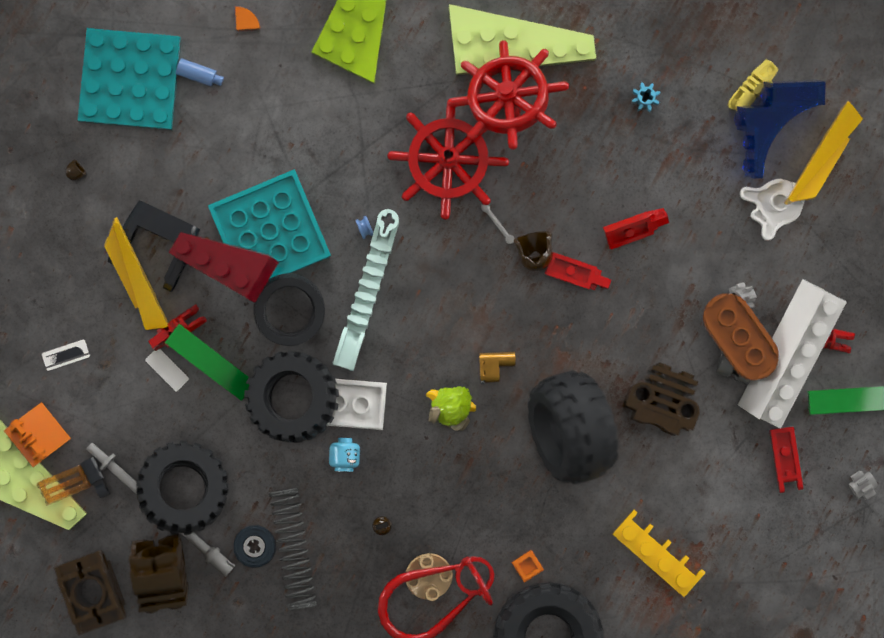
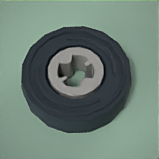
M259 525L248 526L236 535L233 543L234 554L237 560L244 566L251 568L262 567L274 557L276 542L272 533L265 527ZM254 540H258V546L261 547V550L259 552L256 550L255 553L250 552L249 542L252 541L253 543Z

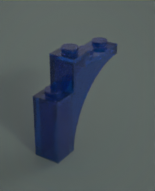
M765 81L764 87L761 90L763 105L737 106V112L734 117L737 130L746 132L743 138V146L745 148L743 170L745 176L754 179L763 178L765 160L776 135L796 115L812 107L825 105L826 81Z

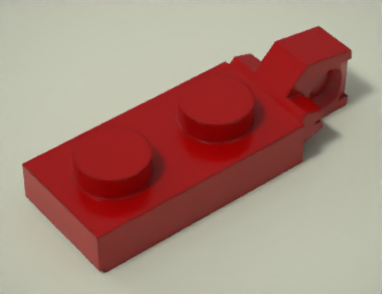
M661 208L605 226L603 230L607 245L612 250L654 235V231L658 227L668 224L669 219L665 209Z
M552 252L553 257L547 266L545 275L587 290L595 291L597 286L609 289L612 279L600 276L602 270L597 269L593 265Z

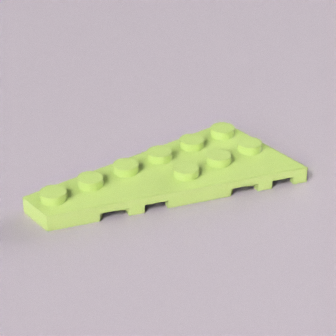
M449 4L456 75L469 74L461 68V63L465 60L480 68L485 63L499 58V42L502 40L508 42L509 56L522 57L529 61H532L540 50L547 49L549 55L540 66L596 60L594 35Z

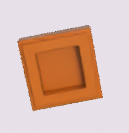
M532 550L511 562L524 583L544 570Z

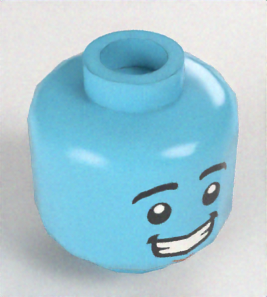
M338 438V442L330 445L329 464L335 467V471L353 472V468L359 466L360 446L352 443V438Z

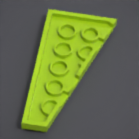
M337 0L311 51L312 54L375 84L386 0Z

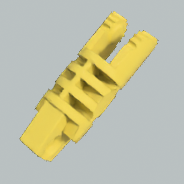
M766 59L751 73V76H748L747 80L743 82L742 86L730 98L728 102L729 108L743 113L755 102L756 98L760 96V93L765 90V87L770 84L778 72V68L773 62Z

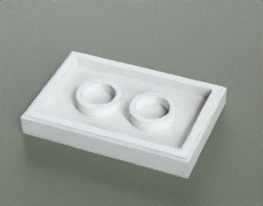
M335 379L337 382L335 387L339 390V397H336V403L339 405L338 409L333 412L332 416L335 418L332 423H328L326 426L383 430L387 383Z

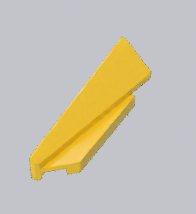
M849 101L841 108L831 127L827 130L784 203L786 205L797 201L814 199L819 193L850 141L848 136L863 120Z
M116 217L105 241V249L134 307L139 308L145 330L168 327L167 318L157 300L156 294Z

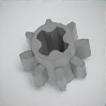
M742 282L729 288V294L740 296L747 302L750 308L755 307L753 303L757 296L752 286L745 287V283Z
M861 470L850 476L853 481L848 485L857 499L863 496L865 500H868L876 495L874 489L878 487V484L869 471L864 474Z

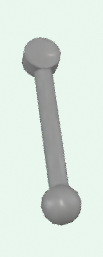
M482 205L481 210L486 212L505 236L506 243H514V236L507 233L491 212L490 205Z

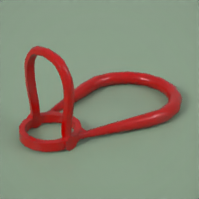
M468 556L463 558L460 564L412 570L397 575L386 584L379 596L378 615L381 625L393 638H435L475 596L482 595L489 606L493 604L488 592L494 582L493 567L482 557ZM471 562H481L488 567L490 574L486 585ZM464 566H467L480 587L478 590H469L461 584L460 573ZM455 569L456 583L464 593L468 594V597L427 632L415 635L405 634L396 629L389 620L387 612L388 599L392 592L402 583Z

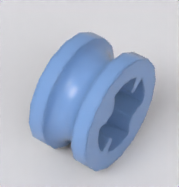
M364 216L363 220H355L363 240L366 239L367 235L373 236L367 216Z

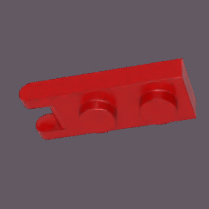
M794 426L769 430L779 493H785L784 483L794 481L797 482L798 490H803Z

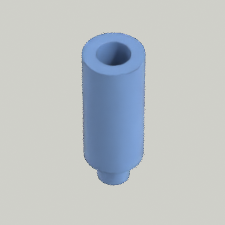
M182 58L176 69V75L211 87L213 84L221 86L224 77L217 75L216 70Z

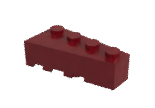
M180 232L169 251L177 259L253 303L258 299L279 263L270 255Z

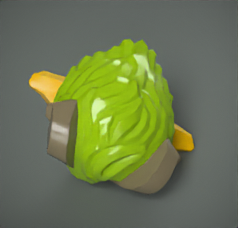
M458 386L456 388H440L439 391H428L426 396L432 400L429 422L434 424L438 420L442 425L450 426L455 431H463L470 422L468 418L469 412L476 411V405L471 402L472 396L468 392L469 389Z

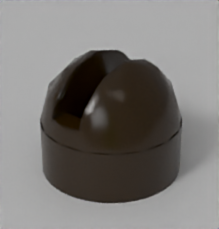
M76 160L70 162L65 170V174L70 180H79L86 175L84 168Z
M384 516L377 517L372 525L374 532L378 535L388 534L392 526L391 521ZM387 522L388 527L377 530L376 525Z

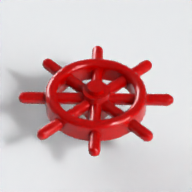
M502 40L499 42V58L485 63L480 68L466 60L461 63V68L473 76L468 87V96L450 98L448 106H470L477 123L467 134L469 140H475L486 128L492 132L507 134L508 146L511 150H514L518 146L517 132L528 129L537 121L550 129L556 127V122L544 114L549 101V93L566 91L569 89V84L566 81L547 84L544 74L539 69V66L549 55L547 49L540 50L533 60L529 61L522 57L509 56L508 42ZM511 70L520 71L519 76L512 82ZM501 72L502 82L499 83L492 76ZM529 77L537 84L536 86L521 88ZM484 84L495 91L480 94ZM537 95L533 105L521 98ZM496 101L486 113L479 105V103ZM502 108L505 109L506 119L494 118ZM521 109H522V110L525 111L526 113H524L523 115L520 116V113H519V112H521Z
M448 100L446 118L432 121L427 125H424L415 114L408 113L406 115L407 121L418 132L411 142L409 152L390 151L387 155L388 159L392 161H408L411 175L415 180V183L402 194V199L404 201L410 200L421 189L431 196L441 198V218L444 220L450 217L451 199L463 197L471 192L483 205H489L491 202L490 197L479 186L486 174L487 167H505L509 165V159L506 157L488 156V149L482 137L488 130L486 128L475 140L471 141L466 136L454 147L455 130L467 135L473 126L462 120L455 119L456 107L448 106ZM445 129V143L443 147L434 137L433 133ZM426 141L437 154L419 153L422 143ZM474 143L479 156L460 154ZM418 162L436 164L423 175ZM460 164L478 165V168L471 178ZM443 170L442 188L430 183ZM452 170L462 180L464 185L452 188Z

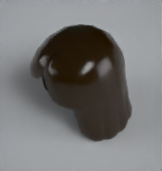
M538 231L520 235L514 239L520 261L526 269L538 271L550 264L553 257L551 232ZM535 251L540 254L538 256L529 257Z

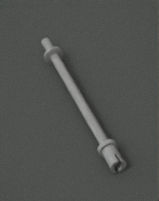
M92 442L86 450L102 463L99 469L101 471L106 468L109 469L136 493L137 482L114 462L116 455L112 454L108 457ZM194 532L190 535L181 533L204 554L205 562L207 564L211 563L225 577L236 566L220 553L218 547H210Z

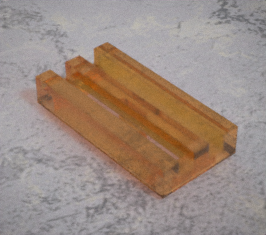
M81 465L37 483L42 497L45 498L46 505H50L91 486ZM79 472L80 476L70 479L49 489H46L45 487L51 483H54L58 480H61L63 478H66L70 475ZM83 481V484L75 486L57 495H54L52 497H50L49 495L63 488L71 486L75 483Z

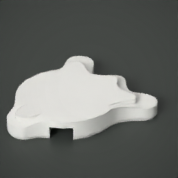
M774 179L760 188L743 187L740 190L741 199L756 205V209L751 212L750 217L761 224V236L764 240H772L776 231L781 226L788 225L799 217L805 200L788 205L784 203L796 183Z

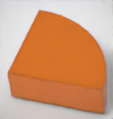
M235 7L237 31L260 30L258 19L250 10L243 7Z

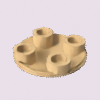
M422 554L410 562L406 572L449 566V563L437 554ZM450 570L406 582V585L416 597L435 601L449 589L453 573Z

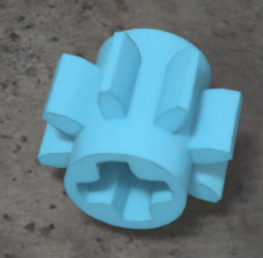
M642 82L639 91L633 89L632 93L637 96L631 103L639 105L638 111L643 107L647 108L648 112H651V105H658L660 103L655 99L660 94V91L655 92L652 89L653 83L649 87H645ZM645 93H649V99L651 100L643 102L642 95H644Z

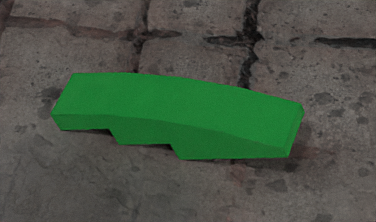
M179 324L165 343L242 401L245 390L248 391L249 384H247L249 377Z
M884 386L808 391L809 415L884 410Z

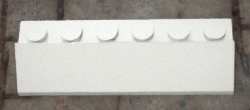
M802 279L772 337L779 351L776 369L764 379L750 380L738 406L758 419H762L781 429L847 302Z

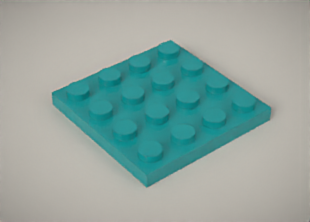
M87 28L78 122L172 130L177 85L176 69L179 63L181 37Z
M295 169L208 205L224 244L270 255L279 262L270 278L280 274L293 273L331 257Z

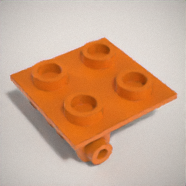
M42 402L20 419L13 420L10 426L4 430L32 467H35L71 439Z

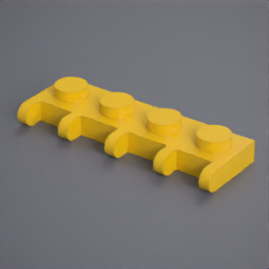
M633 510L612 535L680 595L685 597L705 574V571L701 569L694 575L688 570L684 564L689 560V557L685 555L678 561L666 550L671 541L667 539L661 546L648 534L654 526L649 524L643 530L632 520L638 513Z

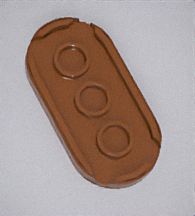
M729 293L719 294L712 298L704 309L703 323L734 370L741 377L748 380H761L771 375L778 364L779 351L775 342L747 302L740 296Z

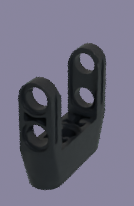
M140 200L122 227L130 244H132L139 227L172 243H175L180 232L197 237L200 229ZM108 257L107 262L113 265L110 257ZM176 257L173 258L164 276L163 289L173 292L186 263Z

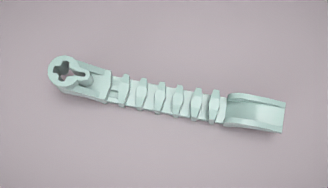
M391 209L381 211L377 217L370 244L371 250L367 254V263L363 267V276L359 280V289L355 293V302L351 305V314L347 317L348 324L343 329L334 358V366L349 369L350 371H354L399 226L398 215ZM388 216H391L394 224L390 223L384 234L385 224L382 219H387Z

